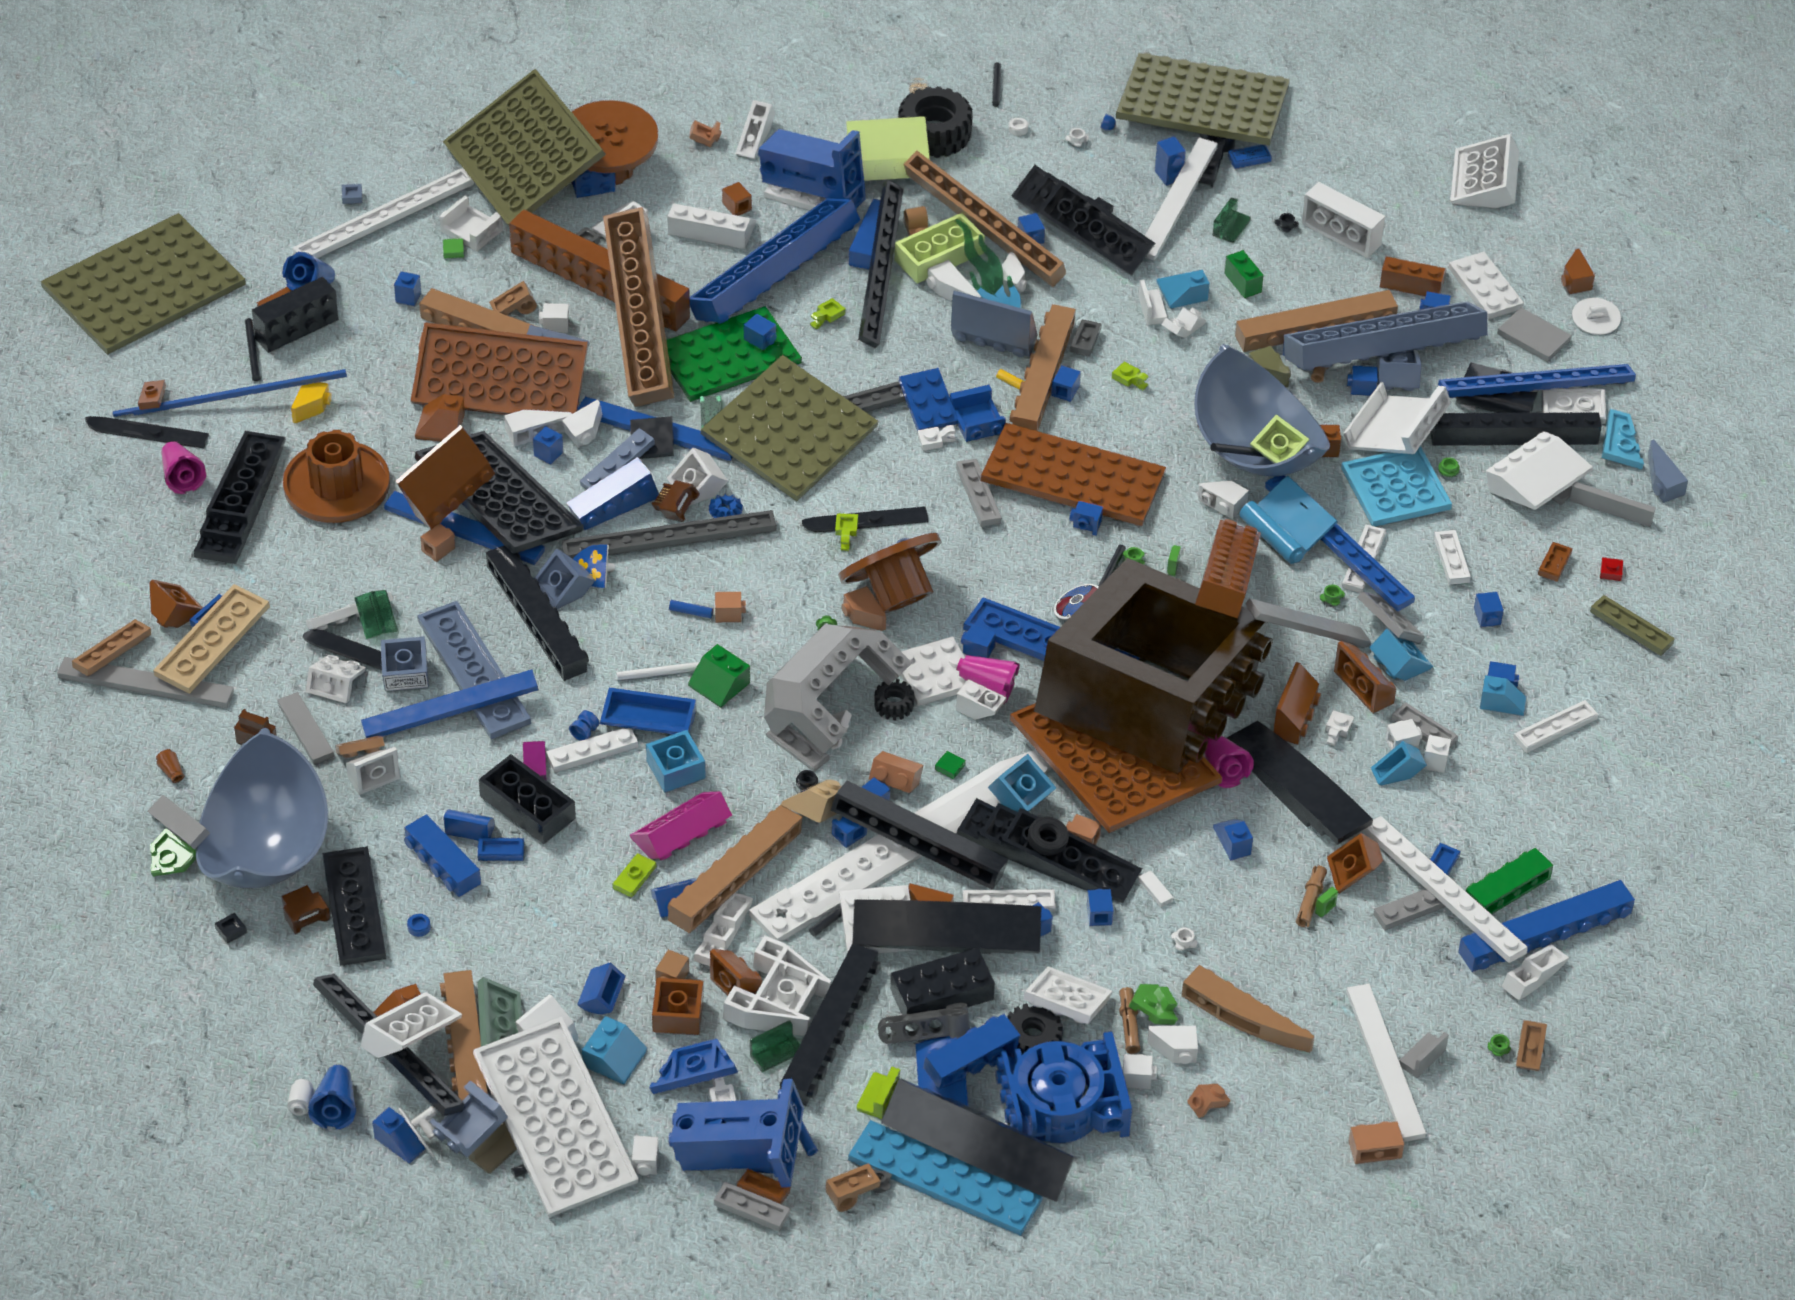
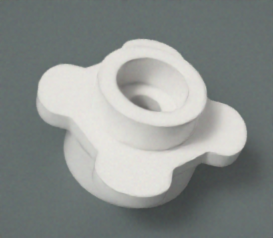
M1074 128L1070 131V135L1065 137V140L1071 142L1075 147H1081L1083 142L1089 140V136L1085 135L1083 129Z
M1180 928L1177 932L1172 933L1171 938L1175 940V948L1177 950L1183 951L1189 947H1197L1198 942L1194 939V932L1191 929Z

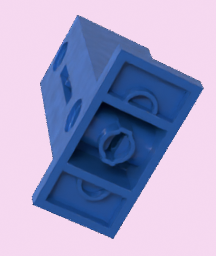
M778 129L758 150L763 183L829 199H852L856 209L866 200L859 131L852 130L840 143Z
M783 1079L782 1088L778 1090V1099L678 1103L676 1113L672 1115L673 1130L668 1136L669 1146L673 1148L675 1159L679 1161L683 1171L773 1168L774 1176L778 1178L781 1187H791L804 1106L793 1079Z

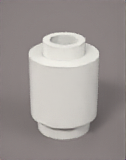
M298 1079L291 1086L287 1108L294 1115L301 1116L308 1113V1104L314 1094L313 1084L310 1081Z

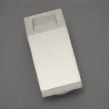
M1183 307L1177 318H1174V320L1165 318L1162 325L1174 334L1187 338L1202 327L1207 320L1201 317L1202 313L1192 307L1189 310Z

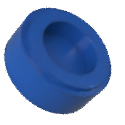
M414 914L409 917L407 921L408 932L415 937H422L428 934L431 929L429 917L424 914Z

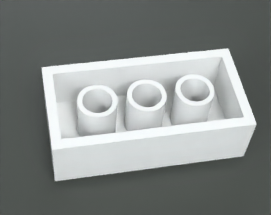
M1320 182L1316 183L1305 194L1302 215L1303 225L1366 258H1369L1381 246L1385 221L1384 215Z

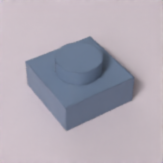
M362 184L342 185V204L362 203Z

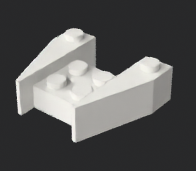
M764 935L754 952L753 969L763 972L767 976L756 994L734 986L724 1002L723 1020L747 1029L805 1036L809 1028L810 1017L803 1015V1012L814 994L822 998L825 997L831 985V980L788 945Z

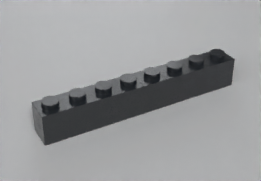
M1599 412L1444 413L1430 434L1432 446L1524 445L1542 432L1559 437L1567 445H1598L1602 425Z
M505 545L486 552L487 568L563 681L586 673L587 662H589L587 652L581 650L576 636L571 635L567 623L560 619L557 608L551 606L548 595L541 591L538 580L532 578L527 564L522 563L519 553L513 554Z
M848 780L837 791L830 810L991 890L1002 878L1009 860Z
M852 943L780 1082L781 1089L783 1079H793L804 1106H807L810 1098H815L818 1090L817 1084L820 1080H824L827 1073V1065L829 1062L832 1063L835 1058L837 1045H841L844 1041V1031L847 1027H851L854 1020V1012L856 1009L859 1010L862 1005L864 992L868 993L873 975H877L881 962H878V951Z

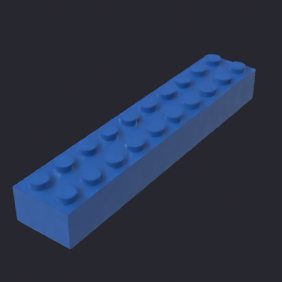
M825 199L690 296V308L695 320L718 323L727 321L730 315L741 311L745 304L756 300L760 293L770 290L774 283L785 279V275L797 270L800 264L811 260L814 254L825 250L829 243L840 239L843 233L854 229V225L861 220L853 200Z

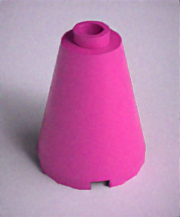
M168 442L163 446L161 455L164 479L168 488L178 494H186L187 491L197 490L206 479V469L202 460L177 442Z
M966 655L964 659L960 658L956 670L960 671L959 676L967 681L969 679L1006 697L1005 702H1007L1015 685L1014 680L1015 676H1018L1020 663Z
M1221 736L1218 741L1209 738L1204 757L1222 776V783L1218 785L1222 788L1238 786L1241 784L1240 780L1244 776L1248 778L1253 769L1254 760L1250 753L1224 736Z

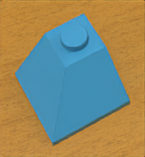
M1203 270L1156 279L1170 309L1208 301L1210 283Z

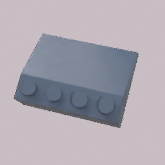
M953 291L951 332L955 339L963 342L966 340L972 341L981 347H985V345L990 346L999 352L1009 351L1018 357L1031 356L1038 337L1032 311Z

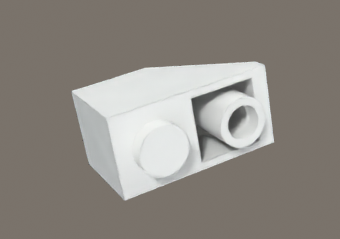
M1233 481L1201 483L1199 485L1198 500L1233 519L1247 503L1249 490Z
M968 679L957 693L956 711L974 720L996 714L1005 703L1006 697Z

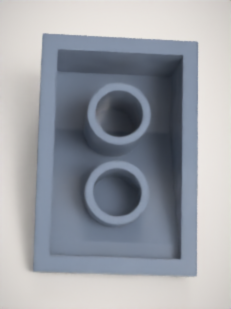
M1411 349L1402 354L1389 353L1386 357L1376 356L1377 384L1379 385L1380 382H1383L1386 390H1392L1394 387H1399L1406 391H1413L1414 388L1420 389L1422 364L1418 350Z

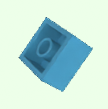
M687 730L646 744V761L664 793L706 778L705 760Z
M1026 754L988 786V789L1002 805L1016 812L1020 808L1028 812L1031 811L1057 788L1029 754Z

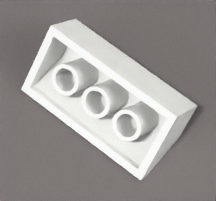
M673 203L667 216L668 234L741 249L746 248L756 224L755 219Z
M425 992L367 1022L360 1047L371 1055L380 1058L400 1051L459 1020L462 1014Z

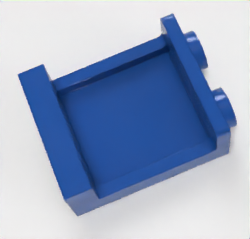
M990 385L950 393V399L958 418L957 425L966 442L1001 434L1006 424V419L1004 416L999 415L993 403Z

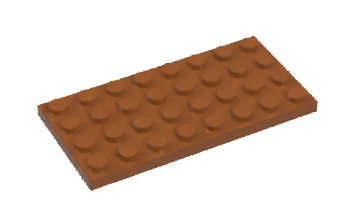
M424 322L410 401L412 404L426 405L442 394L464 396V409L469 411L508 415L521 410L571 412L573 414L578 411L589 344L584 341Z
M1006 423L984 467L980 481L1075 508L1078 501L1103 506V516L1143 526L1165 475L1166 467Z

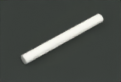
M699 662L616 672L617 681L695 671Z

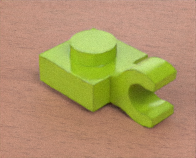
M831 298L817 306V312L812 313L810 316L814 319L810 325L814 329H818L825 320L831 323L844 316L846 308Z
M1125 361L1112 372V379L1127 387L1133 384L1140 390H1144L1148 386V383L1144 381L1149 376Z
M837 513L835 535L841 536V550L849 551L850 536H857L858 514Z

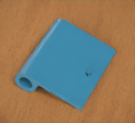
M1288 475L1258 504L1254 501L1246 503L1239 514L1249 526L1261 532L1260 536L1290 564L1300 562L1304 555L1338 523L1335 518Z

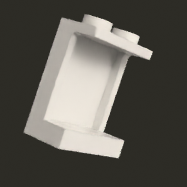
M467 196L456 201L452 207L444 211L439 217L441 232L453 239L463 238V244L476 252L503 231V219L499 213L496 212L491 217L485 215L469 205V197Z

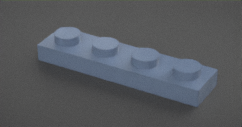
M640 428L637 429L580 480V485L587 490L635 458H640L655 444L654 438Z

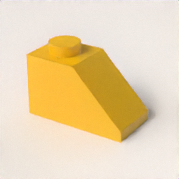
M317 382L301 385L291 407L293 423H299L324 412L332 399L328 383Z

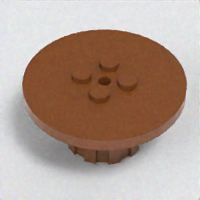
M603 100L582 105L572 111L574 116L606 153L604 157L587 170L599 173H615V185L622 184L626 179H630L633 176L635 167L646 162L657 148V124L653 117L639 106L623 101Z
M334 429L329 432H320L315 438L310 439L307 443V448L298 453L289 462L283 475L284 494L290 506L299 514L309 519L326 523L352 521L371 513L384 501L390 488L389 469L383 457L374 449L359 443V441L356 442L355 436L351 433H344L341 430Z
M928 533L899 542L849 565L839 572L838 577L841 584H851L869 579L877 601L884 613L902 609L933 593L919 557L938 547L942 541L938 533Z

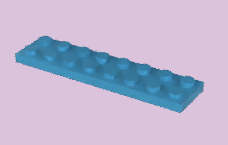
M872 1120L869 1121L848 1154V1161L860 1166L869 1163L872 1169L891 1173L892 1177L890 1179L1020 1236L1043 1199L1041 1195Z

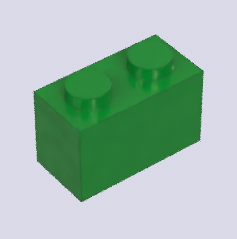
M1241 250L1227 255L1224 274L1243 298L1262 293L1264 275L1247 253Z

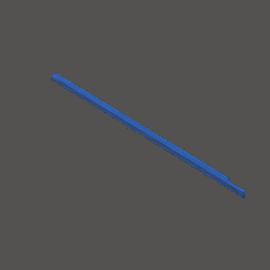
M346 369L161 402L159 408L139 410V407L117 410L113 411V417L127 414L136 416L345 378L347 373Z

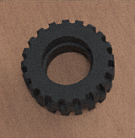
M930 86L925 87L923 90L921 88L917 89L914 93L911 92L900 103L898 118L925 117L929 156L940 158V156H950L951 153L956 154L970 141L973 122L972 107L969 101L962 97L959 92H953L950 88L942 89L940 86L931 88ZM928 121H941L943 123H929Z

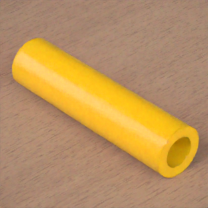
M1000 369L996 375V378L1019 390L1021 382L1024 381L1003 369Z

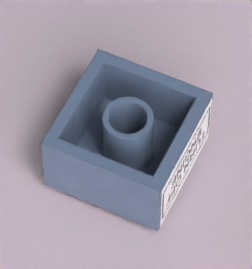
M425 636L381 640L384 690L428 688V660Z

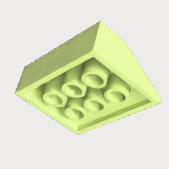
M925 117L846 121L847 135L852 130L860 132L864 181L910 178L906 174L904 163L916 151H919L929 159Z

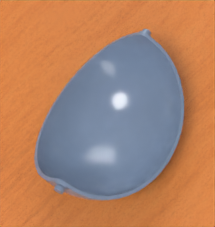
M1222 344L1219 347L1220 351L1204 368L1195 392L1194 407L1196 420L1209 445L1219 443L1252 447L1250 443L1272 418L1278 415L1309 438L1307 444L1294 456L1284 461L1273 463L1266 457L1223 452L1216 453L1240 470L1269 477L1285 476L1299 472L1319 460L1330 448V443L1324 430L1312 414L1279 380L1261 365L1239 350Z
M267 728L261 729L258 734L250 738L237 750L220 773L208 796L199 823L210 834L196 848V859L201 872L219 883L235 888L257 889L269 887L283 882L298 873L311 861L322 845L327 830L328 806L321 780L311 763L297 748L284 739L271 734Z

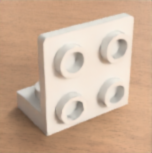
M327 655L309 667L305 692L347 703L350 701L353 680L363 674L366 667L359 665L356 661L346 662L339 660L337 656Z

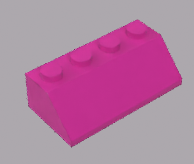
M721 791L701 792L629 836L650 859H659L661 861L670 857L673 850L677 848L680 850L689 846L690 840L695 837L699 839L706 836L710 828H718L726 824V819L731 817L732 813Z

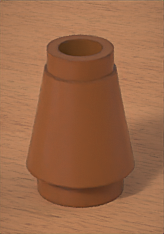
M165 749L156 756V765L173 783H178L184 778L175 752H172L171 749Z

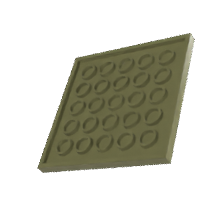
M782 355L702 427L701 435L795 501H798L878 426V420Z

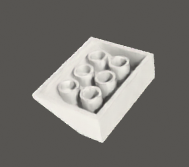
M1511 134L1455 149L1450 200L1452 204L1499 208L1515 203L1519 149Z
M1542 432L1501 461L1495 463L1486 470L1489 492L1536 510L1593 471V466L1562 439L1547 432Z

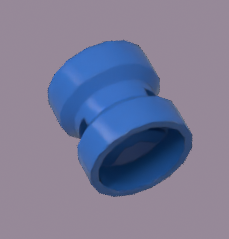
M583 710L578 715V720L573 721L569 726V731L579 741L588 739L591 736V731H595L599 726V719L592 712Z

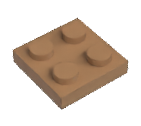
M375 736L337 744L335 748L337 754L350 758L358 756L357 751L364 750L367 754L380 751L379 747L385 745L383 737Z

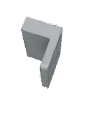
M1428 1032L1399 1060L1401 1068L1418 1078L1446 1051L1449 1034L1444 1032L1439 1038H1436Z

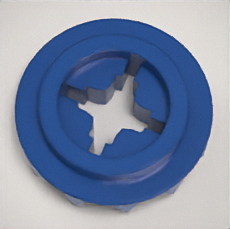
M726 493L723 496L716 495L715 499L710 500L709 513L714 518L740 515L743 511L740 498H735L734 494L731 496H727ZM722 504H725L726 506H729V509L726 508L725 506L722 507Z

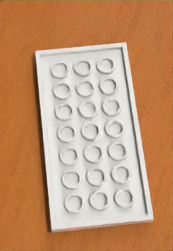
M562 1017L473 1050L475 1059L494 1100L501 1105L508 1116L504 1122L548 1217L555 1216L638 1183L637 1174Z

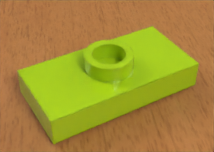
M637 853L612 883L613 889L632 898L656 869V862Z

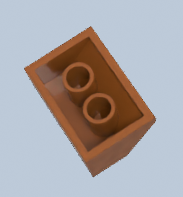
M1386 256L1381 272L1380 287L1425 297L1427 292L1441 294L1447 269Z
M1344 641L1338 642L1334 672L1373 714L1394 704L1396 695L1395 685L1382 674V671L1357 646Z
M1295 662L1276 708L1273 731L1286 742L1297 745L1301 737L1306 736L1309 726L1307 722L1312 721L1315 713L1313 707L1314 705L1318 706L1321 699V693H1318V681L1299 662Z

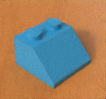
M1385 629L1369 647L1374 653V659L1386 666L1387 669L1385 671L1393 679L1399 678L1406 681L1433 667L1412 641L1398 638L1389 629Z
M605 1016L583 1047L582 1060L587 1069L625 1084L647 1052V1047L627 1025Z

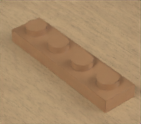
M134 619L73 659L72 667L86 676H90L151 635V628Z

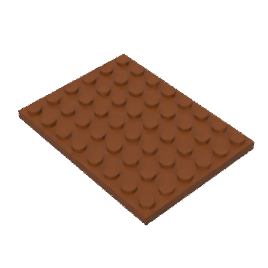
M1036 703L1010 714L1011 722L1108 833L1222 783V776L1204 756L1199 763L1190 760L1177 775L1034 712Z

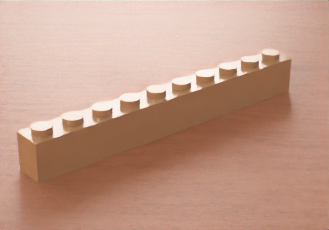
M916 151L904 163L907 176L955 213H963L981 233L1007 253H1015L1020 263L1050 286L1054 287L1067 274L1064 262L919 151Z

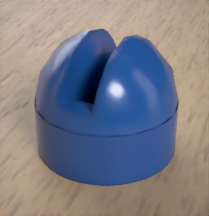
M1105 114L1100 128L1109 131L1113 130L1116 125L1115 118Z

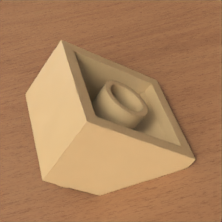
M825 780L783 800L781 805L821 823L836 815V813L830 810L835 795L842 786L835 780Z

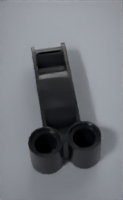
M1199 133V138L1217 143V149L1198 182L1211 185L1213 188L1224 152L1228 153V151L1235 149V139Z

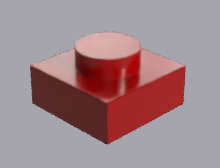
M1602 557L1600 579L1621 581L1623 560Z

